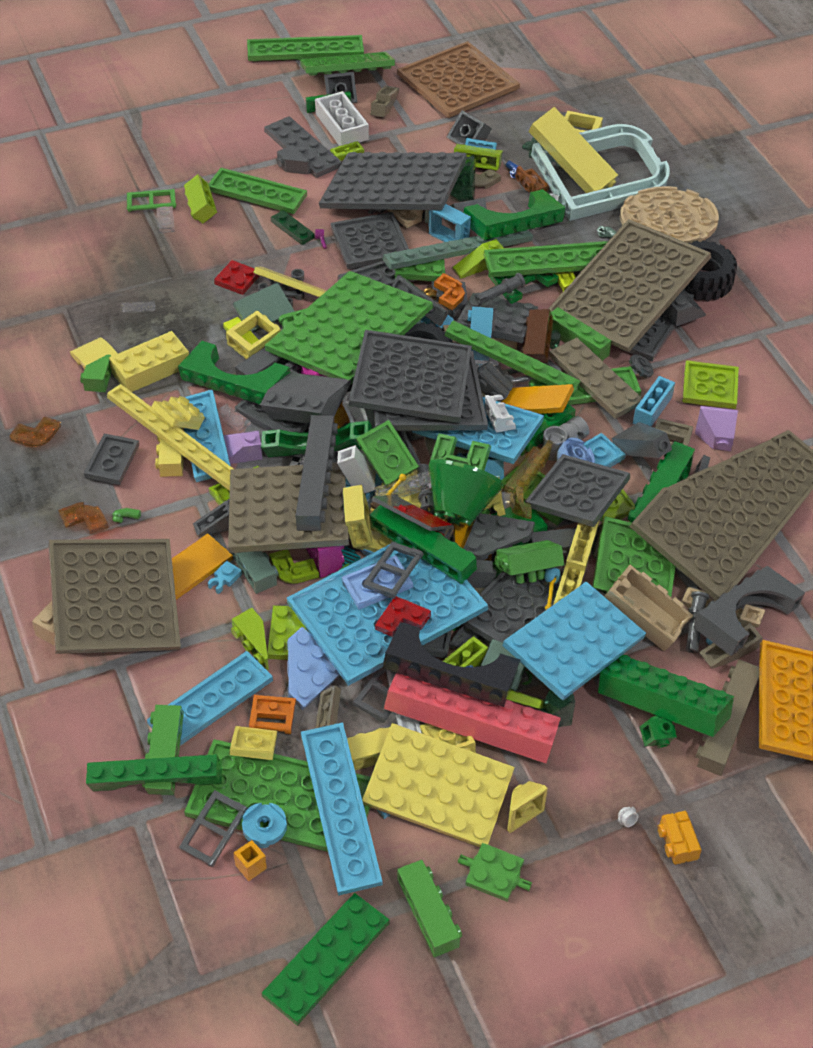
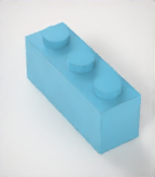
M472 307V310H468V321H471L470 329L491 338L493 308ZM471 349L475 360L489 361L488 356Z
M659 376L635 408L633 424L641 422L652 427L672 399L675 382Z

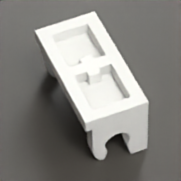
M486 395L485 412L496 433L516 429V425L512 421L514 417L509 415L505 403L499 402L496 404L497 400L504 399L503 396Z

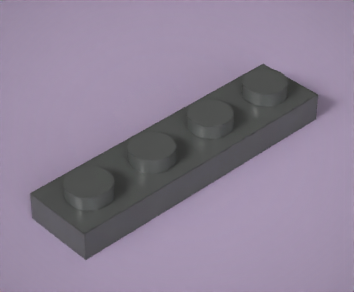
M398 275L391 287L433 302V308L425 316L437 325L442 326L450 311L403 276Z

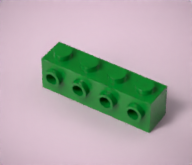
M567 403L562 413H542L541 415H544L542 424L520 455L523 456L533 451L538 445L543 444L544 431L552 426L559 427L575 417L576 409Z

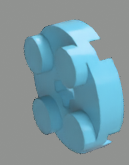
M262 803L252 805L243 815V834L248 841L253 840L260 848H267L277 843L287 831L284 811L273 803H269V805H262ZM263 821L265 823L269 821L268 827H260V822Z

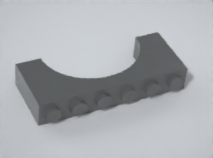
M766 566L762 570L758 569L750 578L746 577L740 585H735L730 592L723 593L718 600L711 601L705 609L701 608L695 615L696 621L693 628L732 656L744 647L749 636V632L739 623L736 617V610L744 607L746 604L771 606L786 614H790L799 607L805 592L772 568Z

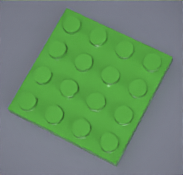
M605 516L602 521L592 587L606 594L629 565H632L640 573L644 572L651 577V582L656 586L661 585L668 591L667 594L671 597L675 565L629 527L631 522Z

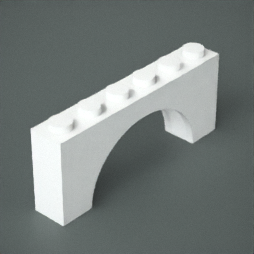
M351 391L346 392L342 405L347 412L350 423L369 421L372 427L375 428L373 410L349 406ZM355 445L338 451L337 464L350 485H362L365 493L375 490L376 471L362 449H358Z

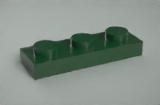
M284 210L271 216L273 224L301 245L315 238V234Z

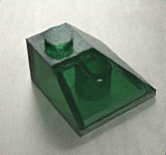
M550 689L540 711L560 717L558 727L571 726L576 703L573 693L565 700H562Z

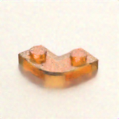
M45 416L35 428L18 424L9 435L10 441L29 447L42 446L53 438L61 424L60 421Z
M80 502L58 510L65 528L81 522L85 523L90 534L109 528L108 522L98 506L84 505V502Z

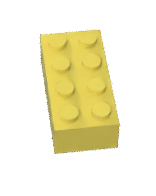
M171 331L109 357L111 372L121 385L133 392L179 372L178 365L189 355V351Z

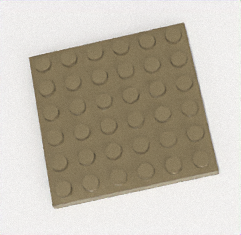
M333 462V470L329 471L331 472V484H327L329 485V496L325 497L328 501L327 510H324L326 512V521L322 523L321 531H297L295 515L303 465L231 469L229 553L349 545L343 497L346 479L337 462Z
M170 539L49 540L55 654L180 650L181 644Z

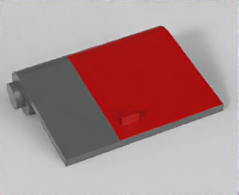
M396 495L373 496L371 499L429 531L441 533L448 540L453 533L454 525Z

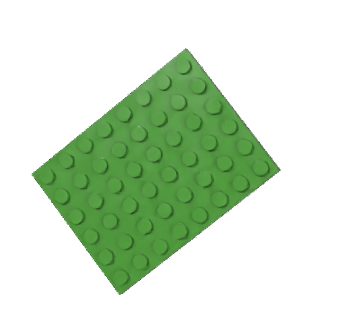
M349 271L265 344V350L327 377L350 380L352 384L365 330L405 335L433 308V302Z

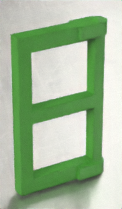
M175 189L127 193L128 212L176 208L177 206ZM170 195L171 203L154 204L153 196ZM149 197V204L132 206V198Z

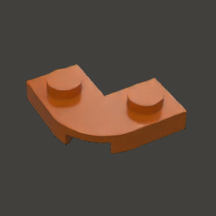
M445 273L434 281V287L445 292L439 297L438 303L453 311L463 301L465 296L462 283Z

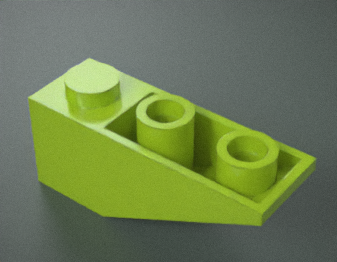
M250 608L232 618L231 632L236 639L239 638L242 641L244 649L251 652L253 657L266 670H269L263 620L253 608Z

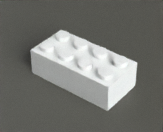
M343 91L315 99L317 117L339 146L355 141L361 143L369 140V124Z

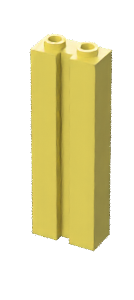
M555 107L531 125L528 132L585 193L607 187L610 188L616 183L615 179L618 174Z

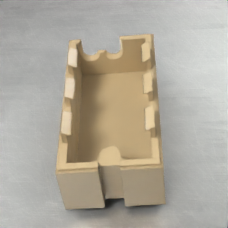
M629 565L604 597L645 631V636L665 651L675 642L681 630L693 615L683 607L684 604L676 597L671 598L667 594L668 591L661 585L656 586L651 582L652 578L646 573H640L632 565Z

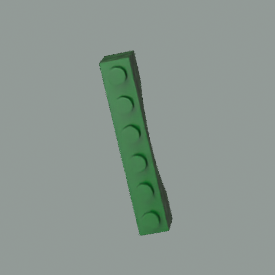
M351 422L339 428L338 434H334L336 435V446H333L334 451H341L355 445L358 449H361L356 438L373 429L370 422ZM280 429L262 431L261 448L268 458L305 454L308 433L289 432Z
M217 754L88 762L86 784L93 792L111 791L129 785L151 782H180L197 785L222 784V762Z

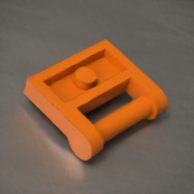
M254 695L249 728L292 734L296 698ZM257 719H281L286 720V723L261 722L257 721Z

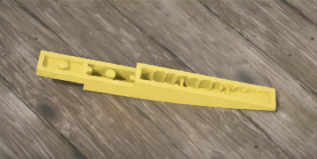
M600 520L594 527L578 523L554 604L581 586Z

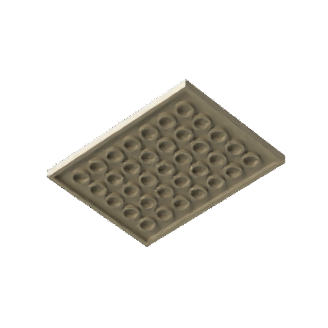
M628 219L548 309L552 312L559 307L612 340V345L630 352L711 258V253Z

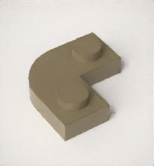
M467 168L460 173L457 180L471 189L474 186H484V189H488L501 181V175L492 169H488L478 175Z

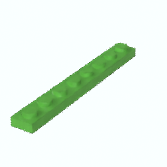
M454 320L445 332L444 336L460 344L472 346L471 349L549 386L572 384L574 387L572 397L580 383V380Z

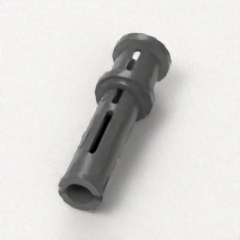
M517 273L510 279H504L501 284L476 294L475 298H478L476 301L481 305L504 293H512L514 289L525 287V280L520 273Z
M420 464L417 469L420 485V494L418 495V500L421 503L420 508L434 515L429 466L427 464Z
M694 591L691 593L693 599L692 606L689 608V612L693 617L690 619L685 651L689 653H694V650L695 653H698L701 633L693 628L696 621L695 615L701 608L705 609L706 601L709 600V594Z

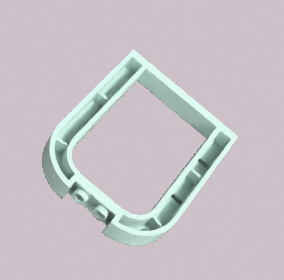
M615 124L580 133L597 153L598 151L618 146L631 147L639 153L653 176L571 197L551 164L556 162L555 159L540 143H534L532 146L531 156L553 194L558 195L559 202L566 207L565 214L569 221L619 209L630 195L635 196L640 190L666 186L670 174L667 161L661 162L660 158L657 157L653 147H651L653 139L642 129L626 124Z

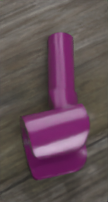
M315 229V239H320L323 249H326L324 230Z

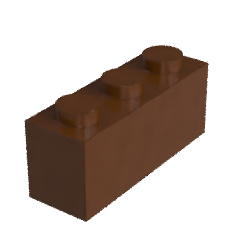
M550 309L529 310V317H526L527 331L525 333V346L522 347V353L542 363H548L554 319Z

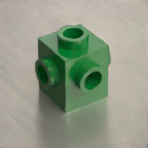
M654 716L639 726L645 747L657 745L658 748H664L669 746V742L677 737L672 721L659 716Z

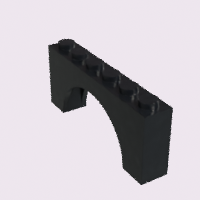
M400 623L385 652L383 669L495 705L505 706L517 676L520 659L500 653L495 661L480 667L451 665L435 658L426 651L419 639L420 628Z

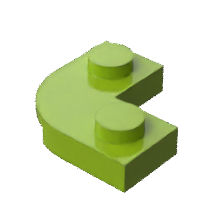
M288 549L269 554L272 566L274 565L278 571L277 577L286 583L296 584L319 578V572L313 558L294 563Z

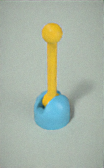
M554 567L545 570V581L550 584L548 603L545 606V610L552 606L553 585L559 582L561 571Z

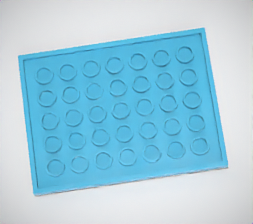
M389 545L287 597L289 606L348 686L383 667L385 652L393 637L375 630V624L393 599L387 598L358 610L341 577L377 563ZM395 550L390 555V557L396 555L405 570L414 558ZM422 559L419 560L409 575L413 582V588L397 594V597L431 610V617L422 630H420L419 639L422 645L488 610V604L467 579L463 584H460Z

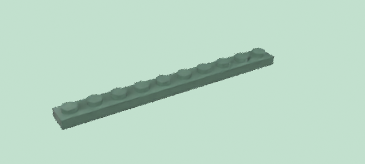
M529 230L487 240H483L480 236H474L384 254L383 261L392 270L470 254L481 244L495 239L503 247L530 242L533 239V235Z

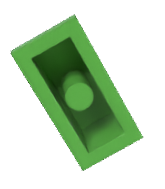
M105 355L86 365L84 373H81L80 377L85 391L106 392L112 373L109 361L111 355Z

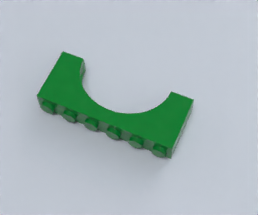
M542 189L530 192L528 203L530 209L522 212L500 213L475 204L464 207L463 213L471 217L470 229L483 240L563 222L566 207Z
M201 341L178 365L181 379L257 404H261L267 390L291 373L290 367L274 363L269 368L250 375H234L223 372L215 366L219 359L217 346L205 341Z

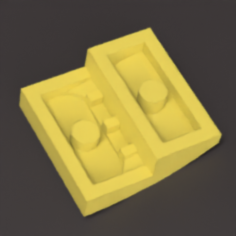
M101 337L70 351L78 365H82L84 369L86 365L105 355L114 356L118 354Z

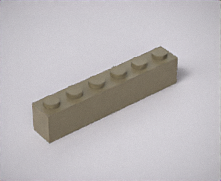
M739 659L736 667L731 666L728 677L731 678L730 682L725 681L722 689L727 694L734 696L731 718L714 737L704 734L702 739L705 742L704 747L700 745L696 754V758H699L697 767L722 776L759 680V667Z

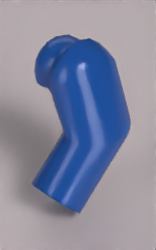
M508 161L506 168L510 170V176L516 178L515 174L518 165Z

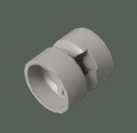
M575 416L559 426L567 432V439L578 438L583 440L590 432L586 421L580 416Z
M552 426L544 431L542 455L550 461H557V451L562 443L567 440L568 434L563 428Z

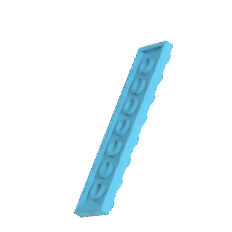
M343 723L302 731V742L338 896L383 885Z

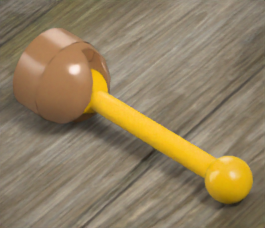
M400 474L399 480L386 495H391L399 484L406 480L405 474ZM374 501L370 504L374 510L380 505Z

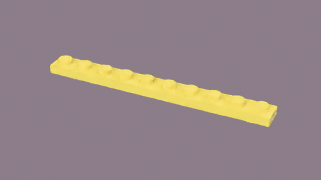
M120 384L107 393V398L230 491V470L233 469L231 466L179 427L171 426L151 406Z

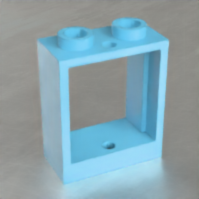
M445 204L443 210H429V235L443 242L470 237L471 217L447 204ZM442 218L456 224L455 231L442 225Z

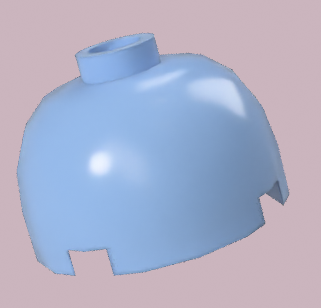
M568 438L557 451V461L563 454L593 463L595 458L591 448L587 449L583 445L585 442L578 438Z

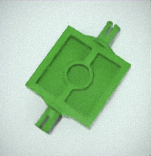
M482 843L478 854L473 859L462 854L458 859V863L470 867V872L465 882L466 886L508 902L511 892L517 886L530 891L532 882L520 878V871L524 864L523 858Z

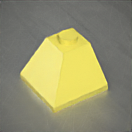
M529 781L524 785H518L512 791L507 828L509 833H512L544 811L548 790L545 785Z

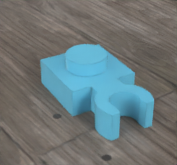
M226 561L214 572L215 578L208 581V588L211 589L217 585L216 593H221L225 584L230 587L242 575V570Z

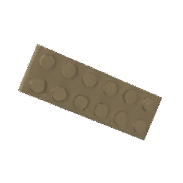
M578 338L549 351V356L568 375L580 380L579 385L613 418L616 419L634 410L643 399Z

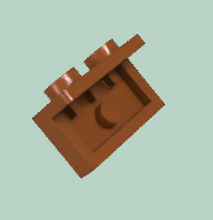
M521 166L517 167L516 180L529 193L542 189L549 191V185L532 168L525 171Z

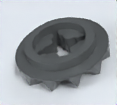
M632 355L630 357L629 363L631 368L639 376L650 378L653 375L652 365L646 358L640 355Z

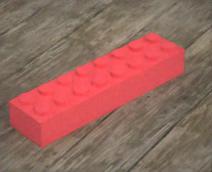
M396 673L384 705V709L466 737L472 736L475 740L543 763H547L560 722V717L507 700L505 706L502 707Z

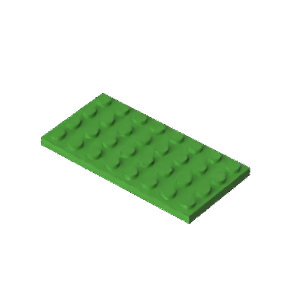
M213 740L207 755L217 754L221 760L222 784H195L184 811L186 817L197 819L214 790L247 808L257 803H262V805L273 803L279 806L286 816L287 831L282 837V841L328 852L307 761L278 754L273 755V760L230 755L231 743ZM356 773L363 799L371 777ZM216 800L205 820L210 823L230 827L238 811ZM364 805L366 817H368L371 807ZM242 818V820L240 821V823H239V825L237 826L236 829L243 831V828H242L243 818ZM261 821V822H260V825H261L260 827H262V828L268 827L269 821H267V822H265V823H264L263 821Z

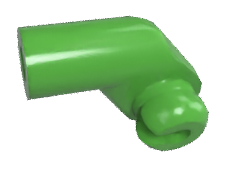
M132 508L115 510L112 514V520L121 523L123 517L140 519L141 510Z

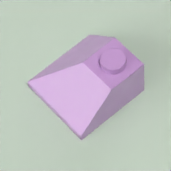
M701 406L695 434L712 449L731 451L738 410Z
M259 431L224 435L230 464L262 460Z

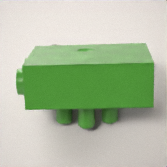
M549 540L498 549L493 554L496 566L509 575H516L518 584L525 582L524 573L528 572L529 582L534 583L537 579L542 580L545 578L544 569L564 565L562 546Z

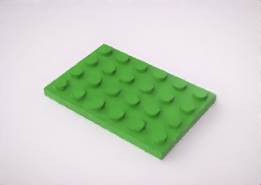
M387 52L300 59V65L306 73L314 76L318 75V72L332 74V71L346 73L347 70L352 69L354 72H359L363 68H368V70H377V67L390 69L391 66H395V59Z

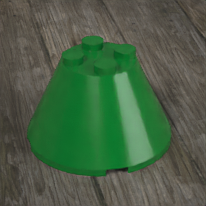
M431 460L429 463L434 516L443 520L445 518L449 519V523L452 525L460 526L463 524L470 526L503 489L504 484L501 485V480L484 470L464 464L463 467L453 465L454 461Z

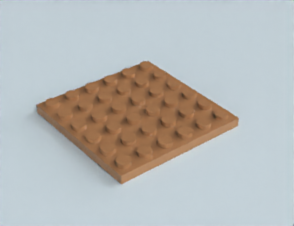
M468 41L397 69V75L447 118L460 114L462 110L467 111L520 89V83Z

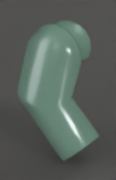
M600 226L597 229V234L603 238H612L616 231L611 227Z

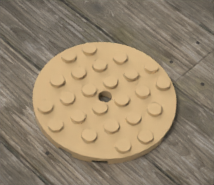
M660 186L640 190L635 196L630 195L624 201V205L621 206L620 221L623 226L630 219L683 242L692 243L693 241L702 242V240L708 239L715 232L718 226L719 214L715 205L708 198L703 199L699 197L697 192L688 189L685 192L677 190V187Z

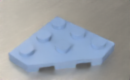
M301 627L287 641L288 696L296 698V704L303 710L322 691L330 686L340 674L312 635L304 627Z

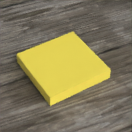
M235 726L230 755L273 760L277 731Z

